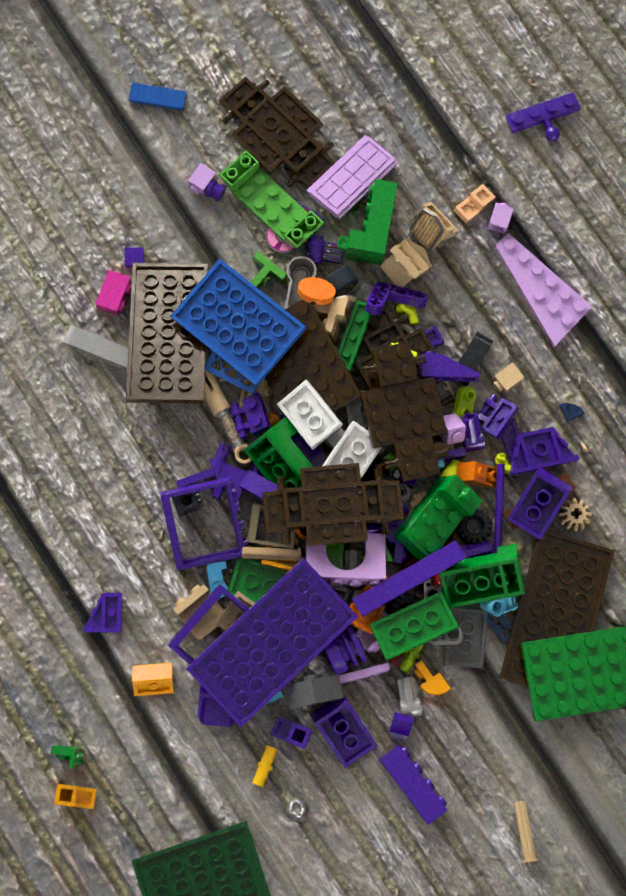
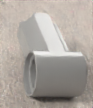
M345 550L344 570H352L361 565L362 551ZM343 584V587L348 589H362V584L359 587H352L350 586V584Z
M414 677L398 679L401 714L412 717L421 716V704L419 698H417Z

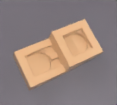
M482 184L470 193L467 199L456 206L454 212L467 224L495 199V196Z

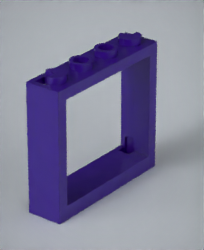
M229 477L160 492L177 571L242 557V548L248 547L246 538L242 539L241 531H244L242 519L238 520L237 512H240L238 500L234 501L233 494L236 493L235 484L230 482ZM225 486L238 547L183 559L170 497Z
M220 583L168 643V646L189 664L195 659L182 649L179 644L222 594L244 613L249 609Z

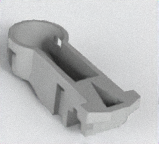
M295 257L287 265L286 274L289 287L284 309L301 300L297 294L299 282L307 278V274L308 278L316 277L317 269L315 263L308 257Z

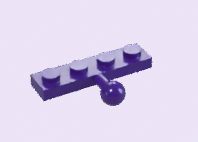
M574 92L507 114L505 119L511 133L544 123L546 139L554 142L559 139L560 132L556 127H553L551 120L578 112L581 107Z

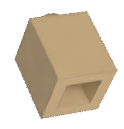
M512 362L494 376L493 386L498 392H502L505 395L520 384L524 376Z

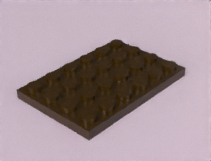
M301 299L285 309L304 324L307 329L265 377L278 403L305 380L310 382L333 413L359 399L361 396L360 390L312 302L308 303Z

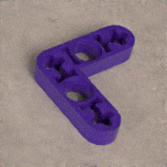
M377 282L367 299L365 310L369 314L379 315L382 313L388 300L416 308H424L427 304L428 296L416 290L385 282Z

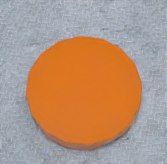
M315 277L302 279L298 284L297 294L301 299L308 303H311V301L316 302V305L331 303L336 293L331 283Z

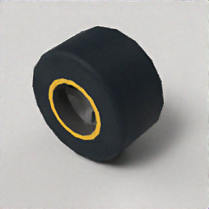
M349 266L337 269L325 279L334 286L336 292L334 297L347 294L358 283V278Z

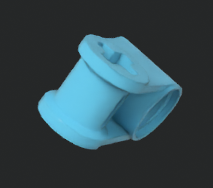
M515 596L480 602L481 609L494 616H500L519 607Z

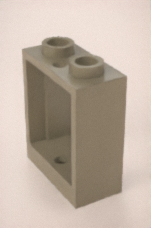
M253 504L247 538L248 545L280 549H294V547H298L299 536L296 535L295 530L291 532V544L257 540L260 513H264L263 505Z

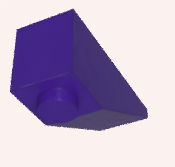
M427 351L425 354H422L426 356L424 358L426 363L420 364V380L434 377L435 381L478 382L480 378V373L442 354H436L434 351Z

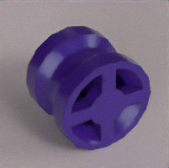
M212 179L205 191V196L213 197L216 202H220L227 186L224 184L220 185L217 180Z

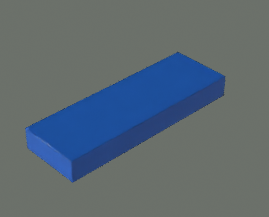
M133 82L129 95V102L181 111L184 109L186 91Z

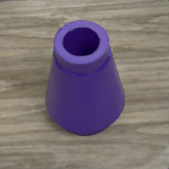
M311 236L309 241H307L310 259L315 264L323 263L326 242L323 236Z

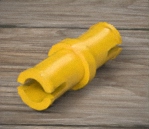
M266 745L261 761L257 763L258 769L252 781L253 784L264 788L268 773L272 771L273 767L271 765L278 749Z

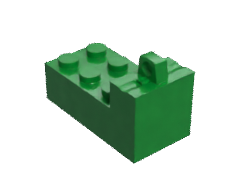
M375 179L374 185H370L362 231L351 229L349 237L339 236L337 249L347 252L346 259L377 265L383 263L397 183Z
M287 417L270 428L245 448L244 451L267 480L277 485L276 478L280 477L281 481V477H285V488L301 487L300 468L313 466L292 441L291 437L298 431Z
M457 475L437 478L395 533L394 537L420 561L440 550L463 517L472 516L477 507L482 503V500Z
M517 543L497 547V553L464 559L439 573L445 600L449 608L525 594V577Z

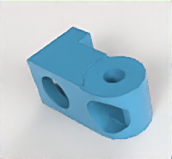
M226 561L206 564L211 593L219 583L228 590L222 571L227 570ZM222 594L219 599H224L226 596Z

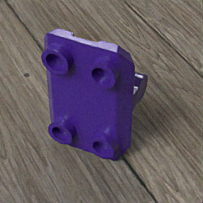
M200 685L197 714L202 725L232 727L235 721Z

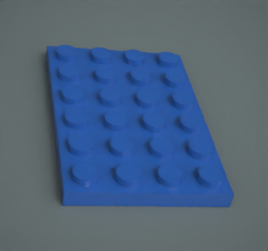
M220 258L170 315L173 320L256 387L307 329L304 324Z

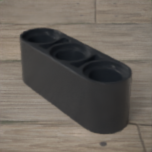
M477 331L459 363L477 371L494 340ZM457 381L464 386H468L470 383L467 381Z

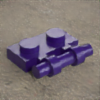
M257 392L242 399L243 407L239 408L238 402L231 404V415L235 419L236 433H239L241 440L247 438L246 432L249 430L251 434L257 435L271 428L261 393ZM246 415L248 422L244 423L242 419V416Z
M492 394L489 399L484 401L483 408L477 414L479 416V423H484L481 430L498 440L519 408L504 398H501L497 404L498 396ZM490 409L493 410L489 417H487L486 415Z

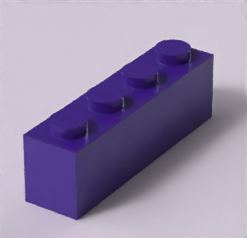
M397 745L381 757L379 761L425 823L429 825L447 811L445 807L447 802L441 795L437 796L433 791L435 786L428 778L426 780L421 775L423 770L417 762L414 764L408 758L411 754L405 746L400 747Z

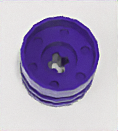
M350 625L345 629L346 636L343 632L338 635L339 639H334L323 650L335 675L348 671L346 662L348 660L355 667L358 666L355 658L357 656L361 663L367 662L364 646L358 634Z

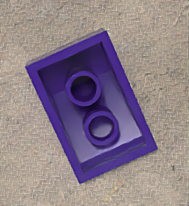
M539 467L507 520L541 540L573 487Z
M345 696L342 699L325 703L309 714L344 768L378 746Z

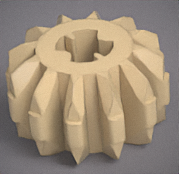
M574 498L572 503L567 500L565 501V506H561L560 510L562 513H559L558 517L564 518L560 523L561 525L567 523V530L571 526H573L574 532L578 530V527L583 530L585 524L590 523L587 517H591L592 513L586 512L590 507L589 505L583 507V500L577 504V499ZM574 511H576V514H579L576 519H574V516H571Z

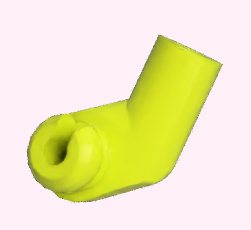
M401 303L396 305L398 313L404 312L408 315L411 326L419 324L415 307Z
M498 453L495 457L496 466L497 464H505L504 474H510L511 465H509L506 459V454Z

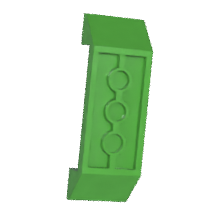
M247 150L219 174L232 194L289 246L298 249L324 224L311 210L307 212L262 171L259 162Z

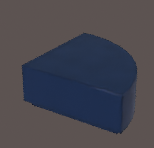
M562 403L559 405L567 422L585 414L581 407L574 404Z

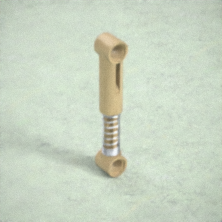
M205 370V376L211 388L209 389L206 382L204 383V398L213 416L217 417L220 420V424L223 425L224 433H227V438L232 443L231 446L236 462L242 467H248L253 461L250 458L242 460L239 455L245 452L244 449L249 444L245 442V439L241 440L239 433H236V423H234V419H232L230 414L231 407L214 374Z

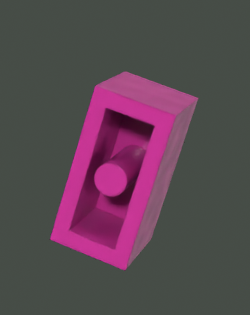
M109 270L95 303L97 309L119 316L120 311L123 312L126 307L127 301L125 299L127 294H131V278Z

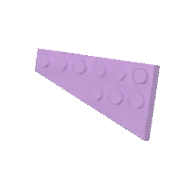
M508 233L496 245L495 249L505 266L508 267L513 280L518 284L523 297L535 317L538 318L543 331L548 335L554 348L592 306Z

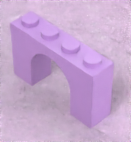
M367 533L368 540L364 542V561L357 568L342 570L333 566L328 560L326 545L308 547L306 534V561L331 586L350 584L352 587H359L362 584L374 587L386 580L385 535Z

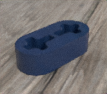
M487 612V625L499 640L505 643L509 642L510 638L502 637L503 631L500 627L502 626L505 630L509 629L512 631L513 626L503 614L497 618L500 623L499 626L495 621L490 622L491 616Z

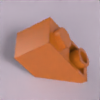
M477 461L457 463L456 475L466 485L496 488L497 468Z

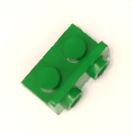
M52 745L51 754H56L55 758L70 759L69 769H76L78 765L82 764L83 753L80 752L81 748Z

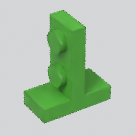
M259 251L256 252L253 256V262L261 270L250 283L260 289L262 286L265 287L271 280V277H273L283 285L287 280V274Z

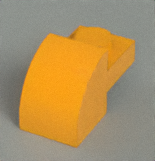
M422 660L414 665L416 669L414 670L415 675L420 681L423 679L425 682L419 686L424 693L436 696L444 694L451 689L440 672L432 676Z
M57 784L54 804L93 809L97 789Z

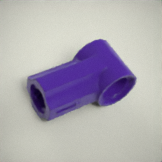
M464 414V416H461V420L466 425L463 441L466 453L485 449L478 414Z
M488 540L472 545L464 544L459 546L466 559L492 554Z

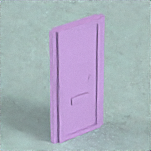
M365 135L306 192L335 218L340 220L369 192L370 185H374L375 179L382 180L398 164V161L369 136Z

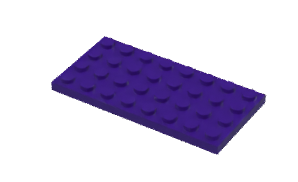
M303 558L190 663L186 670L230 717L242 727L358 616Z

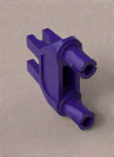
M220 442L215 458L210 460V465L216 480L229 477L230 482H234L236 493L233 494L234 501L238 500L239 503L242 493L245 492L240 488V484L248 472L228 465L225 462L231 446L226 444L225 447V443ZM253 463L251 471L262 476L260 470ZM225 486L214 488L212 498L220 500Z

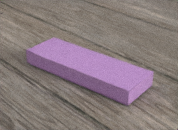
M385 663L339 675L340 683L344 684L389 672V664Z

